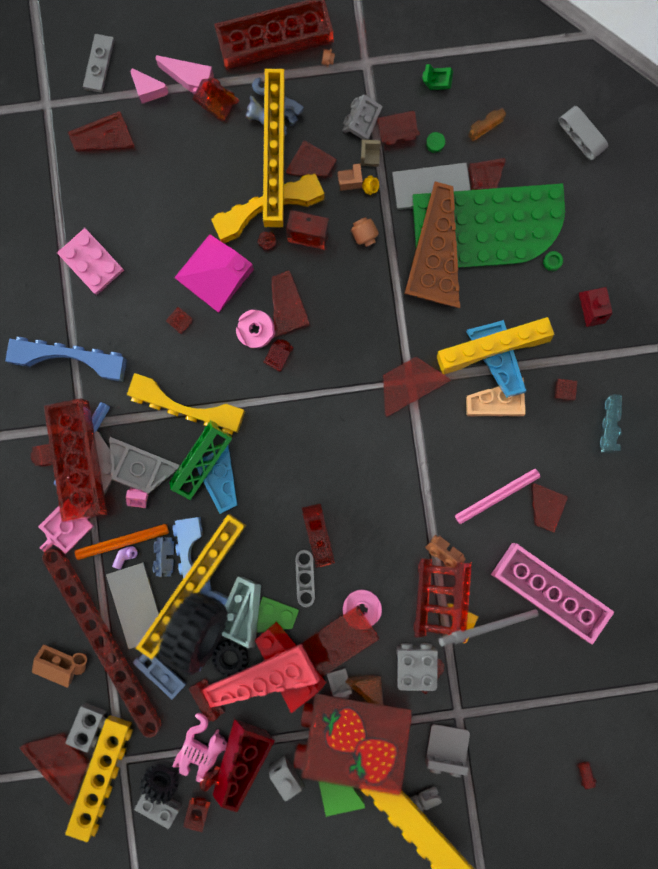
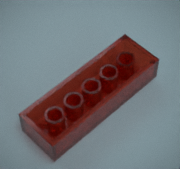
M306 0L214 24L226 69L333 42V28L325 0Z
M79 398L45 405L44 411L62 522L70 523L107 515L89 401Z

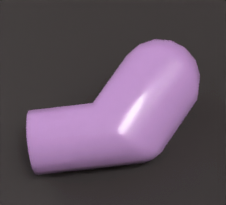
M133 546L120 549L112 567L121 570L125 560L133 559L137 556V549Z

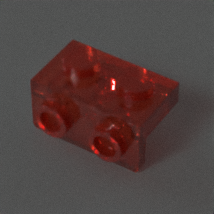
M202 79L192 100L218 120L225 121L232 104H238L239 99L234 96L235 94L231 90L221 86L217 79Z
M414 110L377 118L380 140L386 142V145L397 143V139L404 138V141L416 139V135H420L417 129Z

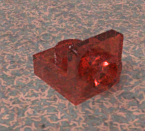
M277 339L272 344L264 363L281 371L294 348L290 346L288 341Z

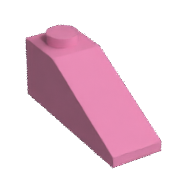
M156 55L158 67L196 96H209L213 80L211 66Z

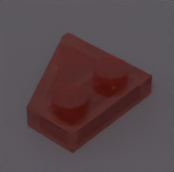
M505 158L470 163L469 172L473 190L497 188L506 161Z
M532 483L535 525L550 532H555L568 497Z

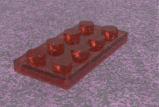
M357 605L300 644H302L313 667L323 677L378 641L379 636Z

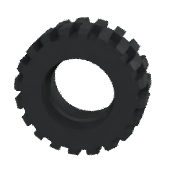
M200 592L187 596L184 602L180 603L178 609L174 611L171 620L166 625L165 632H163L162 640L159 644L160 649L158 650L162 663L184 675H194L199 672L201 667H204L207 660L212 656L222 637L228 618V611L225 605Z

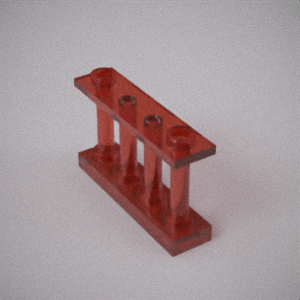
M421 558L418 565L417 613L413 626L415 637H425L426 632L451 635L452 632L458 630H467L472 563L457 562V566L454 568L432 565V559ZM431 573L454 575L456 578L455 586L430 585ZM429 592L453 595L454 605L447 607L429 604ZM428 612L451 615L453 617L452 626L427 624Z

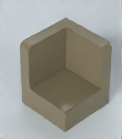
M362 140L361 166L379 167L380 140Z

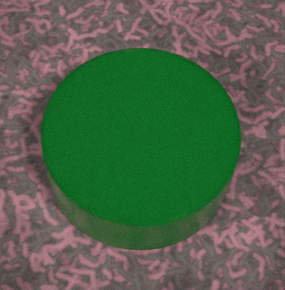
M433 132L427 137L426 147L429 151L437 153L444 148L445 138L441 133Z
M556 251L549 252L543 259V265L549 271H556L563 264L562 255Z

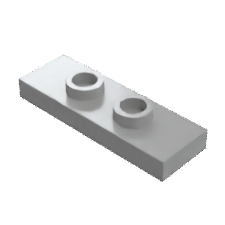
M95 34L83 83L84 89L103 93L115 41L113 37Z

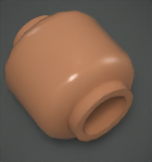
M364 217L353 223L354 226L351 228V232L357 244H365L367 247L376 242L374 238L378 236L379 232L372 219Z

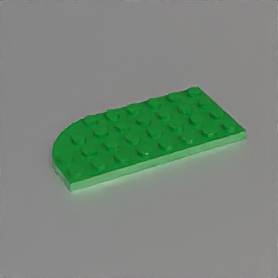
M549 184L454 191L458 268L521 264L545 252L556 240L565 219L564 185ZM431 193L412 195L416 248Z

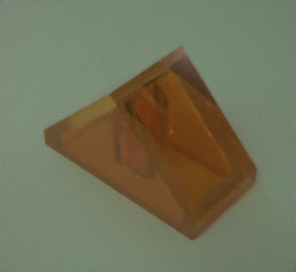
M370 674L349 678L345 681L370 705L382 708L381 676Z

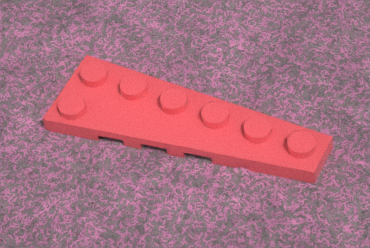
M302 644L215 682L205 687L202 692L212 708L234 703L235 701L247 700L254 696H264L268 693L282 692L293 687L299 688L316 684L320 679Z

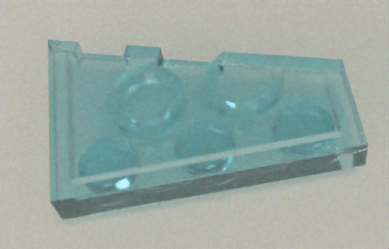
M613 394L605 402L607 413L602 423L604 436L600 439V447H602V452L604 453L618 452L621 447L620 444H617L618 436L621 435V428H619L617 422L621 419L622 395Z

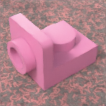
M132 488L127 490V506L146 508L148 500L146 492Z

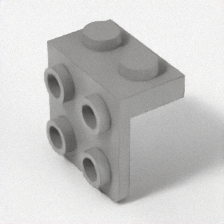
M402 643L401 646H396L398 689L407 691H435L437 689V649L429 643H422L420 646Z
M433 724L430 730L425 760L427 768L437 774H441L443 771L449 772V775L454 777L467 776L468 766L465 762L470 737L469 731Z

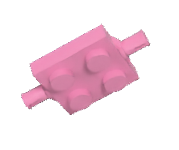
M65 499L38 526L48 539L40 546V549H43L42 551L46 553L52 545H55L67 554L94 527L85 514L93 505L86 500L79 508L74 506L68 499Z

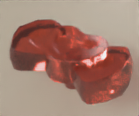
M215 766L213 772H209L207 776L201 779L199 784L201 790L207 792L213 784L218 785L217 777L220 767Z

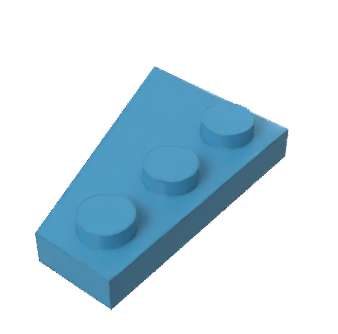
M227 445L203 481L220 514L238 505L229 445ZM211 453L205 456L203 461L211 460L214 454ZM196 467L199 474L201 475L203 473V467Z

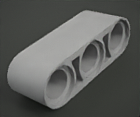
M572 107L559 118L562 128L590 160L595 159L608 148L606 139L579 107Z
M304 549L297 553L295 559L297 600L301 606L310 607L315 600L314 564L312 553ZM302 553H307L310 556V561L307 564H302L299 561V556ZM308 573L311 576L310 582H301L300 575ZM307 592L312 596L310 602L305 603L301 600V595Z

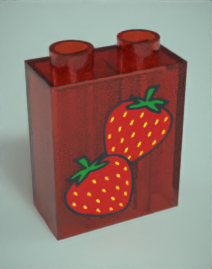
M316 694L314 704L306 702L304 704L301 727L310 728L307 745L301 743L297 745L294 768L302 769L301 778L401 797L412 710Z

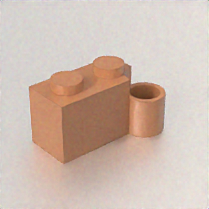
M43 644L34 658L32 673L68 688L74 674L80 675L85 672L87 657L83 653H76L70 656Z

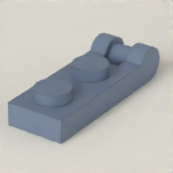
M142 654L133 661L134 665L171 699L186 685L157 656L151 660ZM148 659L152 662L149 667L145 664Z

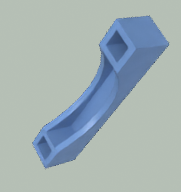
M17 337L16 340L9 339L5 360L10 364L31 367L47 359L71 358L88 364L104 379L120 382L124 380L127 359L122 357L121 353L111 352L110 355L103 354V351L98 349H92L91 352L84 351L85 348L80 346H73V349L66 348V345L61 343H54V346L47 345V342L42 340H35L34 343L28 342V339L24 337Z

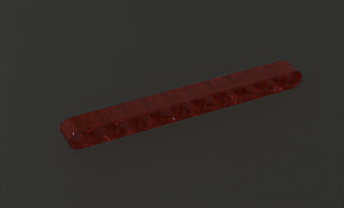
M52 548L46 550L42 556L46 568L138 728L145 737H154L161 728V720L72 565L61 549ZM52 552L57 554L56 562H52L50 559ZM61 569H65L67 572L65 579L60 577ZM70 586H75L77 589L75 596L70 594ZM81 602L86 605V612H81L79 610V604ZM90 619L96 622L95 629L89 627ZM100 636L106 639L105 646L99 644L98 638ZM109 653L115 655V663L108 660ZM118 671H123L126 674L125 680L118 677ZM133 688L136 696H129L127 689ZM137 706H144L146 713H139ZM147 723H154L156 730H149Z

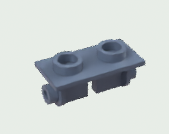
M157 537L153 547L154 553H156V561L153 562V572H156L155 576L162 577V573L163 576H171L174 559H166L167 555H174V541H172V537H165L164 541L162 537Z

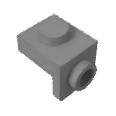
M346 668L328 672L327 677L333 699L344 700L349 698V694H352V689Z

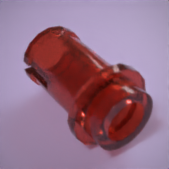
M585 762L579 763L578 767L582 778L581 785L584 786V789L596 787L595 783H597V780L593 777L590 762H586V764Z

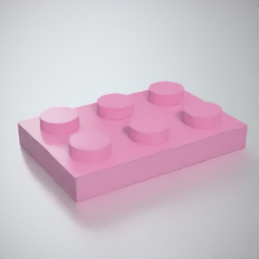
M86 228L57 252L95 295L99 294L124 271Z

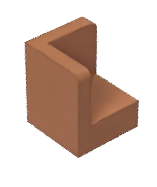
M353 164L352 170L338 171L340 191L362 188L363 181L360 164Z

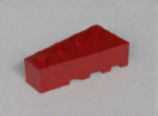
M277 621L255 639L264 660L296 647V644ZM316 669L315 671L320 679L318 683L299 688L293 687L281 692L291 713L316 695L327 683Z

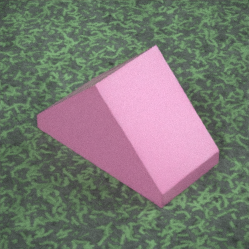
M133 68L130 72L142 103L168 94L166 84Z

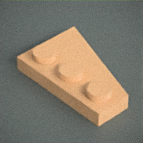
M499 386L466 397L467 416H525L524 393L506 398Z

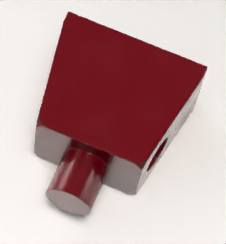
M603 287L579 292L586 326L591 327L605 324L612 315L607 288Z

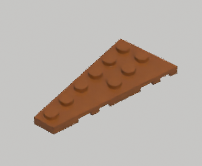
M435 181L404 294L459 309L454 188L451 185Z

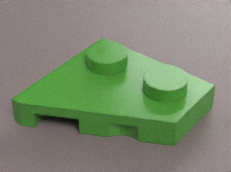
M263 596L259 605L257 632H264L276 621L283 630L292 629L299 609Z

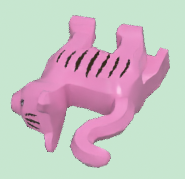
M197 713L195 717L201 723L188 730L183 747L176 755L172 767H179V773L187 776L190 772V763L198 765L196 781L205 784L209 778L208 770L215 764L218 754L226 750L227 742L219 734V729L211 737L209 746L196 740L194 735L204 732L208 727L207 717L204 714Z

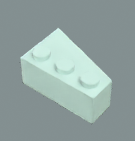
M237 576L225 604L228 618L222 636L247 648L255 647L261 592L260 584L245 577Z

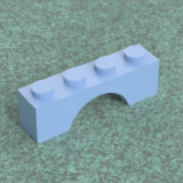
M201 517L177 520L175 525H173V534L178 539L176 554L181 559V563L178 564L179 574L183 575V579L193 566L191 549L194 543L203 536ZM210 579L200 593L208 595V592L211 591Z

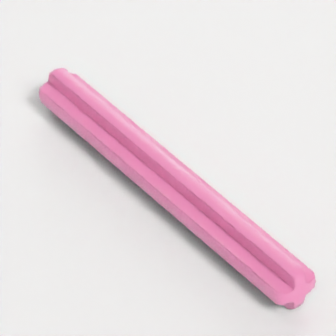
M537 469L529 471L456 514L457 522L459 524L464 523L539 479V472Z

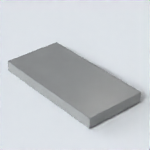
M467 163L392 172L397 210L413 208L412 195L431 193L435 181L453 186L454 191L470 190Z
M144 562L106 574L128 649L137 647L160 613Z

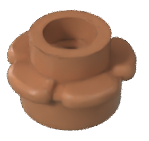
M331 48L330 50L324 49L321 65H326L327 68L329 64L333 65L335 53H331Z

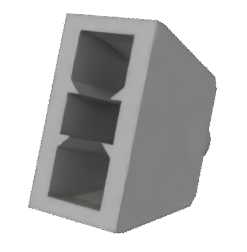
M283 755L269 765L270 779L285 802L305 788L303 781L286 755Z

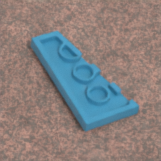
M504 320L468 329L467 334L471 340H475L507 329ZM513 350L483 359L506 398L526 392Z

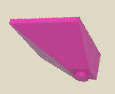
M209 235L174 278L219 313L254 268L253 264L238 252L212 235Z

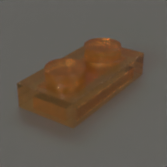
M503 108L498 111H491L486 116V119L483 121L478 120L471 126L469 137L472 141L476 140L501 123L507 113Z

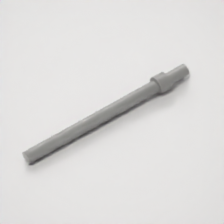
M534 609L469 630H458L452 632L449 636L440 638L439 643L441 646L451 643H462L465 639L538 617L539 613Z

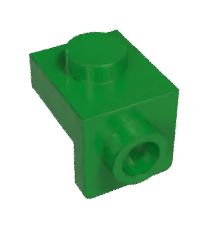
M426 64L422 78L429 90L451 89L452 68L433 69L431 64Z

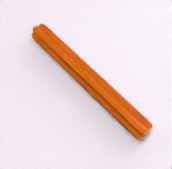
M163 524L75 550V557L77 560L163 536L169 533L167 524Z

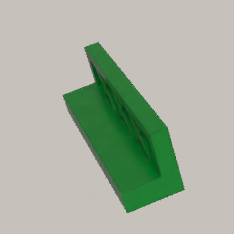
M210 420L170 480V490L191 500L232 440V436L220 430L217 423ZM217 434L225 438L222 444L213 445V439ZM213 451V458L203 461V454ZM202 466L203 473L193 477L192 470ZM192 482L193 487L189 493L180 489L184 483Z

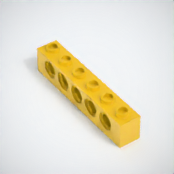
M112 715L106 718L65 835L88 842L92 836H96L99 828L97 824L98 818H102L106 805H103L105 798H109L113 786H110L111 781L116 779L119 767H117L118 761L123 759L126 748H123L125 741H129L133 729H130L132 722ZM115 736L118 739V744L111 743L110 737ZM103 756H109L112 759V763H106ZM97 775L104 776L105 782L98 781ZM90 794L97 795L98 801H93L90 798ZM83 813H88L91 816V820H86Z

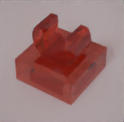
M179 307L166 320L180 334L193 321Z

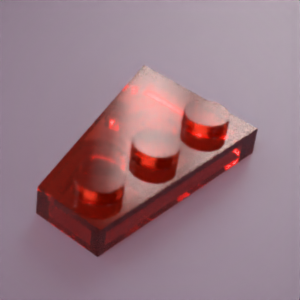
M120 111L68 132L76 152L135 148Z
M288 270L272 277L274 337L277 338L309 325L310 322L291 272Z

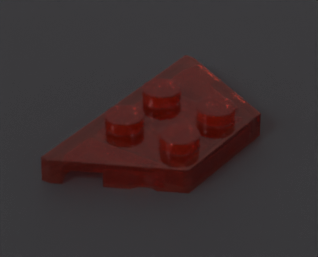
M414 357L383 375L385 416L392 415L448 383L450 379L418 357Z
M63 733L23 744L19 749L64 801L70 805L75 798L88 761L75 747L65 744L67 737Z

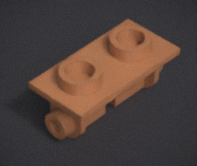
M434 535L431 542L425 547L429 550V553L443 561L449 569L456 571L461 568L466 560L463 557L464 554L455 547L448 551L447 548L450 543L441 536Z

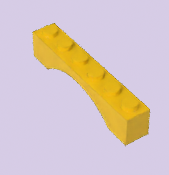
M306 174L299 181L294 183L291 181L284 184V204L309 207L324 200V191L316 174ZM263 196L260 198L254 197L248 201L249 203L244 205L238 204L226 213H217L211 219L221 242L225 244L240 237L249 221L263 211Z
M546 317L440 350L437 354V360L442 374L445 375L503 352L535 347L550 342L555 334L549 318Z
M134 373L127 393L128 396L132 397L131 401L142 404L144 401L150 403L149 407L160 411L162 407L168 409V414L177 417L179 414L186 416V420L195 423L197 420L203 421L204 426H207L211 420L217 423L218 427L222 428V431L231 435L233 432H239L245 414L243 409L228 404L207 409L183 406L168 398L156 381Z

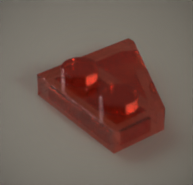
M304 140L286 173L301 176L316 174L317 177H328L337 160Z

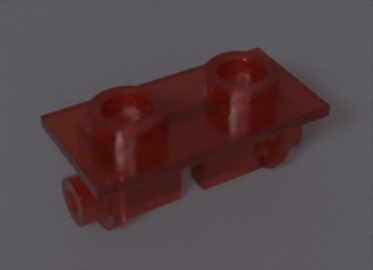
M205 678L188 689L202 714L207 717L208 722H213L225 712L221 705L210 707L202 692L205 687L209 686Z

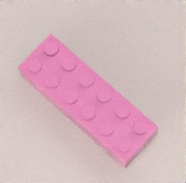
M515 543L510 545L491 573L500 582L592 645L614 613L613 610Z

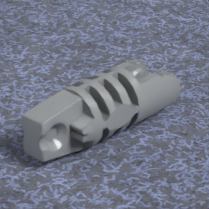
M436 787L420 792L419 795L415 794L409 797L422 812L424 809L428 810L442 803Z

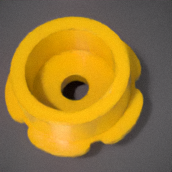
M371 175L365 178L362 183L365 193L371 195L378 191L379 181L377 178Z

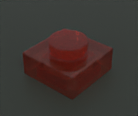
M557 379L555 398L574 401L576 399L577 381Z

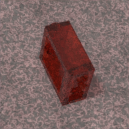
M290 210L286 228L288 242L325 249L329 218Z

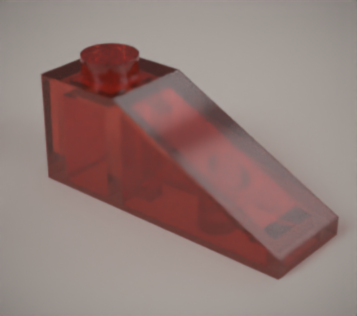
M321 504L302 508L316 568L335 564Z

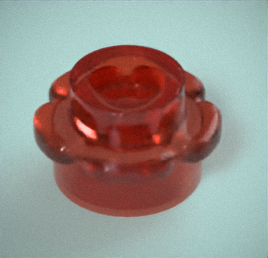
M262 232L258 238L259 246L265 250L274 247L276 244L275 235L272 232Z

